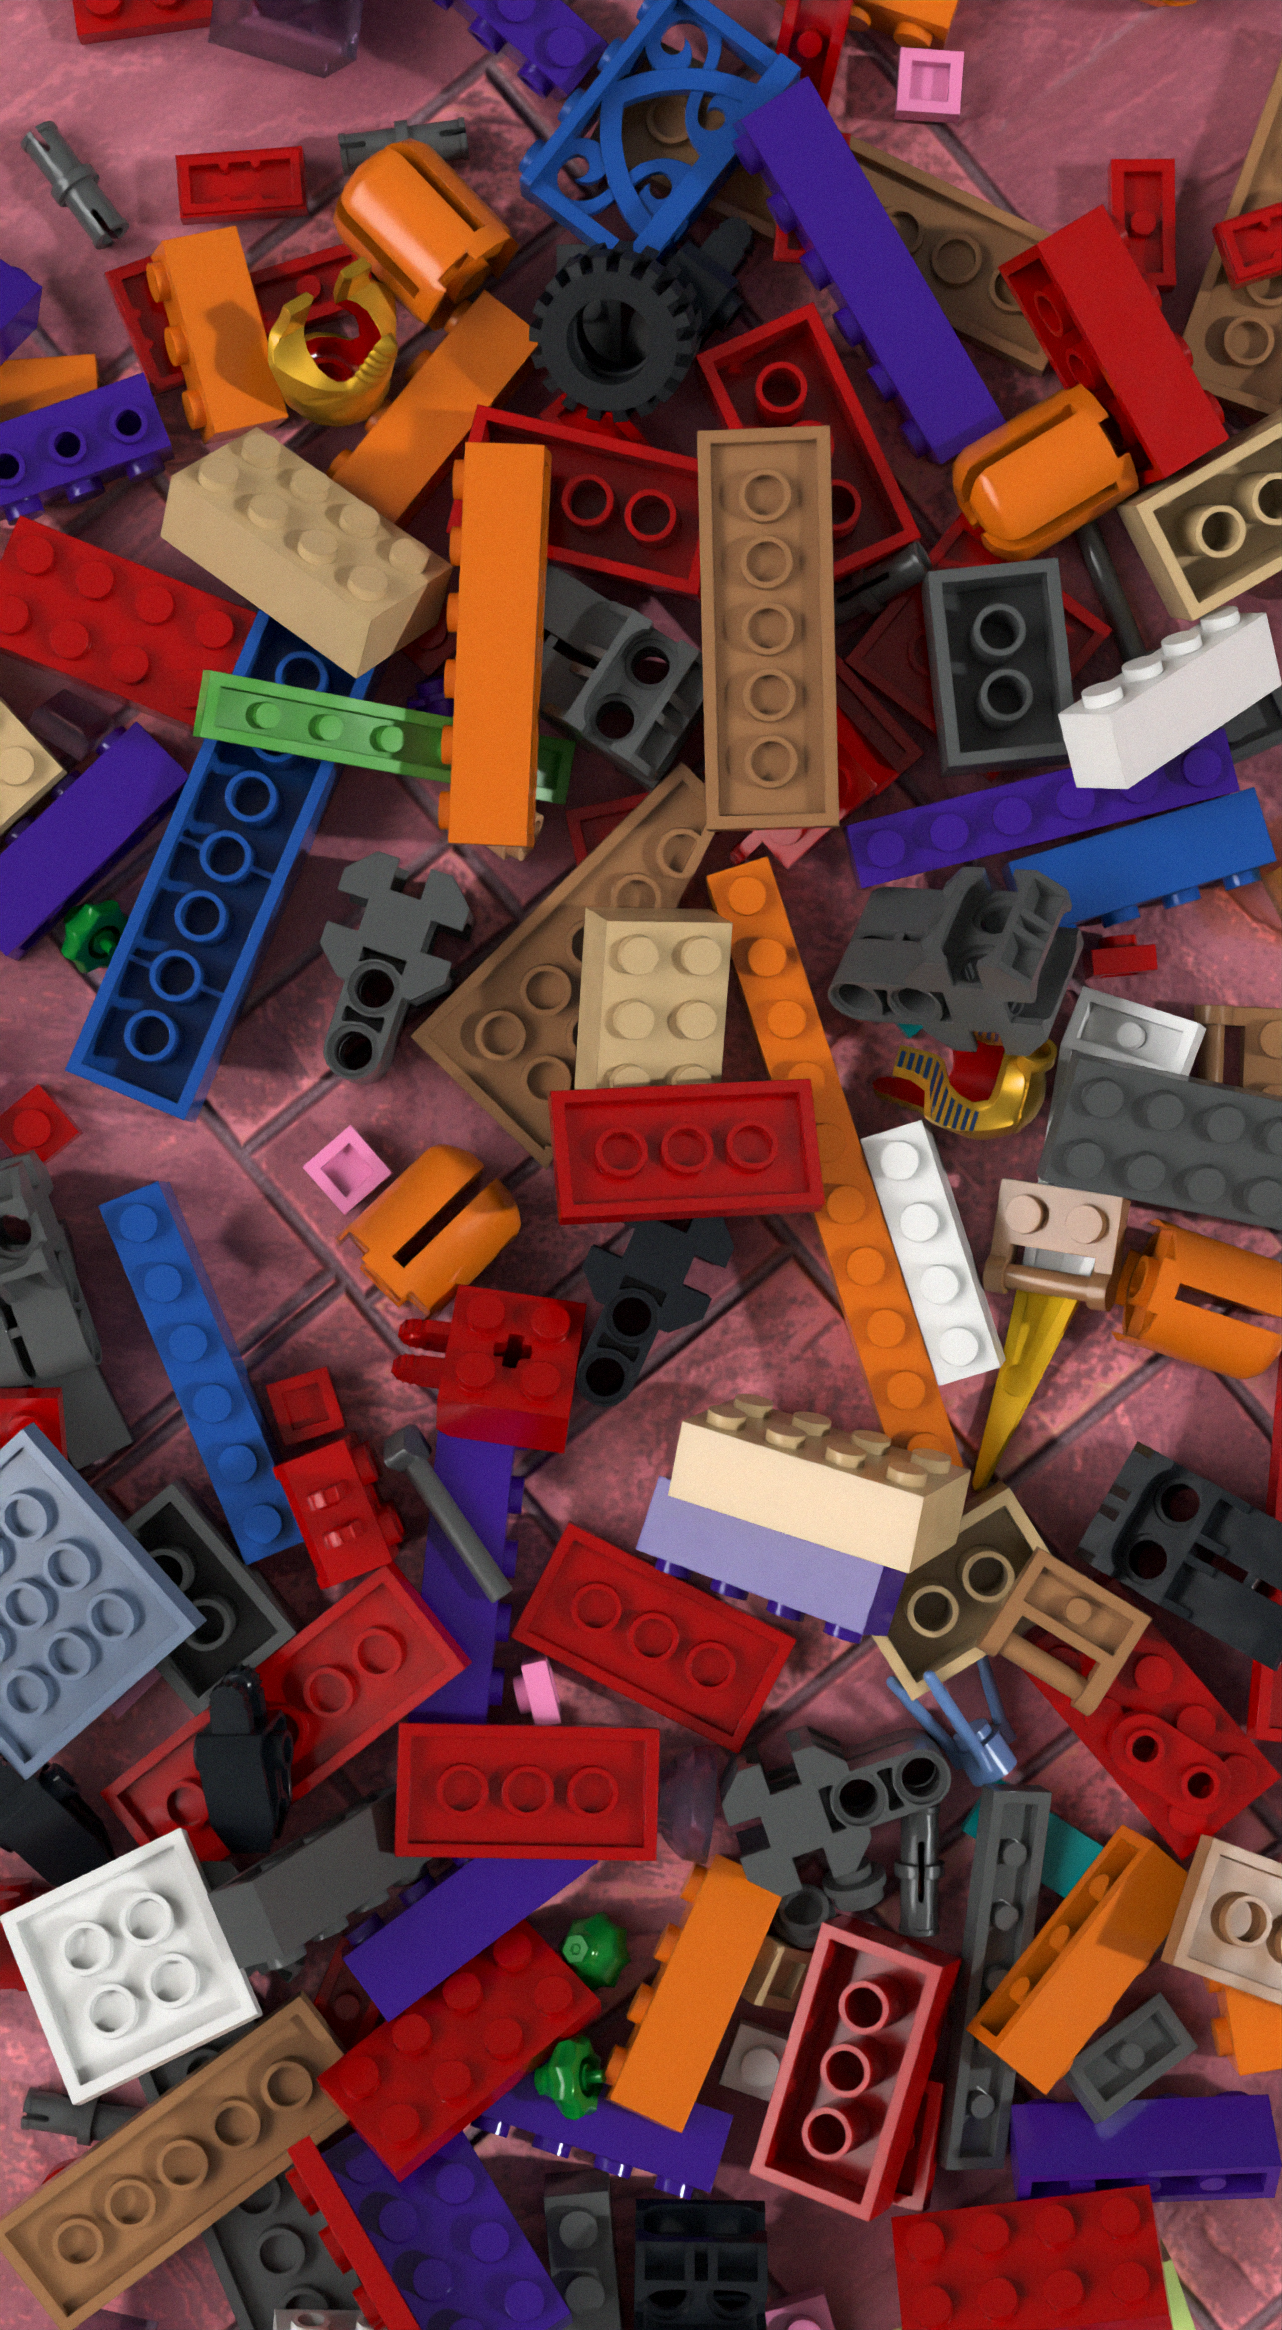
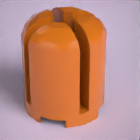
M412 138L387 145L383 150L377 151L359 165L344 186L343 192L338 198L333 222L343 243L358 258L363 256L372 265L371 272L382 284L392 289L397 300L418 322H423L426 326L428 324L434 331L445 327L454 310L483 284L490 273L498 280L513 260L519 244L510 235L509 228L429 144Z
M1082 384L1057 391L962 449L952 464L953 490L961 513H964L973 530L979 526L984 528L986 532L980 535L983 546L1006 562L1030 560L1117 507L1127 497L1139 490L1138 476L1130 453L1128 452L1118 458L1115 445L1101 423L1109 415L1095 396Z
M438 1144L425 1150L353 1222H350L335 1237V1240L339 1246L348 1238L352 1240L356 1247L364 1254L361 1257L364 1263L359 1269L398 1308L409 1300L427 1315L423 1320H436L442 1314L441 1312L456 1298L458 1284L469 1285L516 1238L521 1226L518 1206L511 1192L496 1178L403 1268L396 1260L482 1175V1170L486 1167L472 1153L462 1148Z
M1159 1218L1148 1222V1225L1158 1229L1150 1237L1142 1253L1130 1249L1119 1275L1117 1295L1114 1303L1124 1307L1122 1318L1123 1334L1111 1331L1112 1335L1117 1341L1137 1348L1142 1347L1235 1379H1249L1262 1374L1279 1357L1282 1350V1335L1177 1300L1175 1297L1178 1288L1181 1287L1268 1317L1282 1319V1264L1278 1260L1181 1228L1179 1225Z

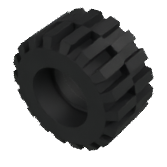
M619 240L612 249L607 248L606 242L593 245L584 255L579 252L571 258L547 284L546 290L537 299L532 312L537 315V318L529 327V341L538 342V348L531 357L535 369L547 367L549 374L542 383L550 393L560 387L567 394V397L561 404L572 412L581 403L589 407L586 418L600 421L606 412H612L614 423L627 422L635 411L638 412L640 417L646 416L654 412L660 401L663 403L667 402L691 368L692 361L699 351L702 336L697 335V330L703 323L701 308L693 309L691 302L697 293L691 281L682 286L676 278L682 269L673 260L666 267L656 261L660 251L647 245L641 253L634 252L632 241ZM599 299H615L632 306L639 312L648 326L651 336V351L645 359L634 363H617L601 356L591 346L584 332L583 312L585 307L590 302Z

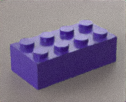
M463 2130L400 2183L357 2132L321 2154L422 2330H563L573 2323L570 2310Z

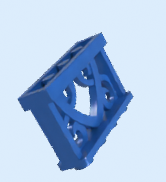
M644 0L636 16L640 20L636 28L626 40L618 36L611 42L598 62L597 69L601 73L587 91L579 87L569 96L558 114L557 119L561 122L560 126L547 143L541 138L535 141L519 164L518 171L522 173L519 179L521 196L531 204L534 203L590 248L593 245L606 242L607 248L612 249L618 243L619 239L591 218L615 203L622 218L636 237V240L633 242V251L641 253L648 245L660 251L656 258V261L659 263L673 246H678L740 166L741 162L732 145V141L739 136L732 124L800 80L801 68L782 53L776 54L708 0ZM678 24H691L698 27L704 33L708 44V53L702 69L690 68L692 50L686 38L684 48L680 53L670 55L664 52L661 42L671 27ZM722 46L762 76L757 84L732 74L716 71L721 57ZM645 58H647L648 64L653 71L633 75ZM689 95L685 110V127L692 147L700 156L695 164L690 166L679 160L659 158L641 163L628 172L622 144L624 108L653 98ZM704 97L712 98L708 105L707 114L711 111H719L725 117L724 124L717 130H706L698 122L699 108ZM599 118L600 143L584 138ZM581 158L589 164V170L585 176L575 179V183L582 186H593L600 183L606 177L609 188L601 195L590 200H572L561 192L557 182L558 173L564 164L571 159ZM656 175L665 176L672 184L670 194L664 199H656L651 195V183L646 185L639 195H637L634 188L642 181Z

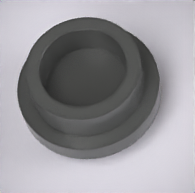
M863 1855L855 1872L834 1878L830 1870L824 1875L822 1884L825 1894L833 1899L834 1906L837 1909L852 1912L870 1908L882 1900L884 1896L883 1886L887 1881L885 1868L881 1863L869 1860L868 1857Z
M801 1883L802 1890L782 1896L772 1924L776 1934L787 1944L797 1948L815 1947L822 1922L835 1918L836 1911L831 1898L823 1890L811 1884Z

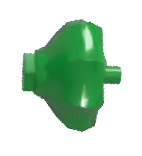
M111 899L99 904H81L70 908L63 920L66 936L61 949L62 954L65 958L75 963L80 973H89L97 968H108L130 916L122 913L118 902Z
M604 1911L589 1918L573 1919L568 1934L558 1944L563 1961L592 1992L600 1987L615 1988L622 1970L632 1961L627 1949V1928L613 1923Z
M583 2035L559 2042L549 2062L535 2068L534 2085L539 2095H547L552 2098L559 2111L567 2119L577 2120L584 2115L593 2114L597 2111L598 2096L603 2089V2083L606 2082L605 2070H600L601 2057L594 2052L590 2039Z

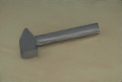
M1095 519L1074 532L1108 624L1113 629V637L1125 664L1132 659L1148 656L1160 648L1149 652L1146 651L1098 522Z
M409 1423L384 1441V1463L388 1468L405 1473L490 1602L494 1603L512 1591L513 1588L427 1461L431 1456V1446L417 1425Z

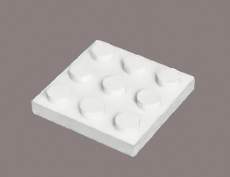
M178 1828L0 1916L3 1929L73 2105L80 2106L263 2015L244 1968H238L207 1894L211 1892V1888L185 1829Z

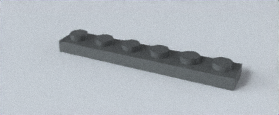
M983 1784L961 1951V1958L963 1960L958 1975L945 2077L947 2084L937 2162L945 2170L1004 2169L1016 2071L965 2028L1033 1941L1052 1792L1041 1785Z

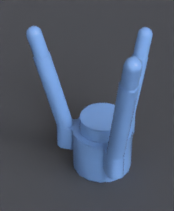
M988 1655L976 1662L993 1720L991 1726L985 1718L976 1719L968 1723L936 1673L932 1670L924 1672L923 1678L956 1730L953 1739L917 1699L911 1700L898 1678L895 1676L888 1677L886 1684L945 1751L955 1770L963 1768L975 1787H982L983 1784H991L998 1781L1016 1766L1017 1759L1009 1744L1016 1740L1017 1735L1007 1720Z

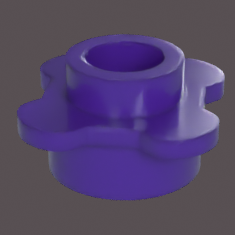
M444 674L415 683L417 693L407 697L406 704L408 708H415L416 711L447 717L453 716L454 699L445 698Z

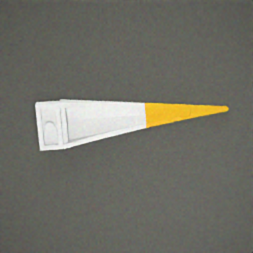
M1083 986L1060 1045L1045 1141L1073 1051L1189 1076L1206 1028L1200 1023ZM1038 1177V1182H1037V1183H1044V1184H1050V1185H1056V1186H1063V1185H1059V1184L1044 1182V1181H1042V1180L1040 1179V1177ZM1026 1246L1022 1265L1085 1276L1092 1275L1095 1258ZM1016 1290L1003 1350L1006 1360L998 1372L972 1481L974 1491L981 1492L986 1488L1080 1301Z

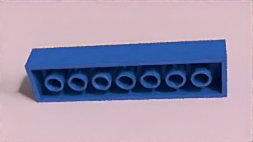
M259 609L232 675L373 702L392 655L356 679ZM204 739L65 1071L184 1121L196 1123L346 764Z

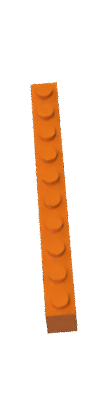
M766 856L707 875L705 886L713 911L733 923L730 964L767 1080L811 1079L825 1205L820 1212H810L880 1433L891 1438V1446L911 1452L916 1448L937 1450L949 1455L952 1458L951 1464L964 1468L769 858Z

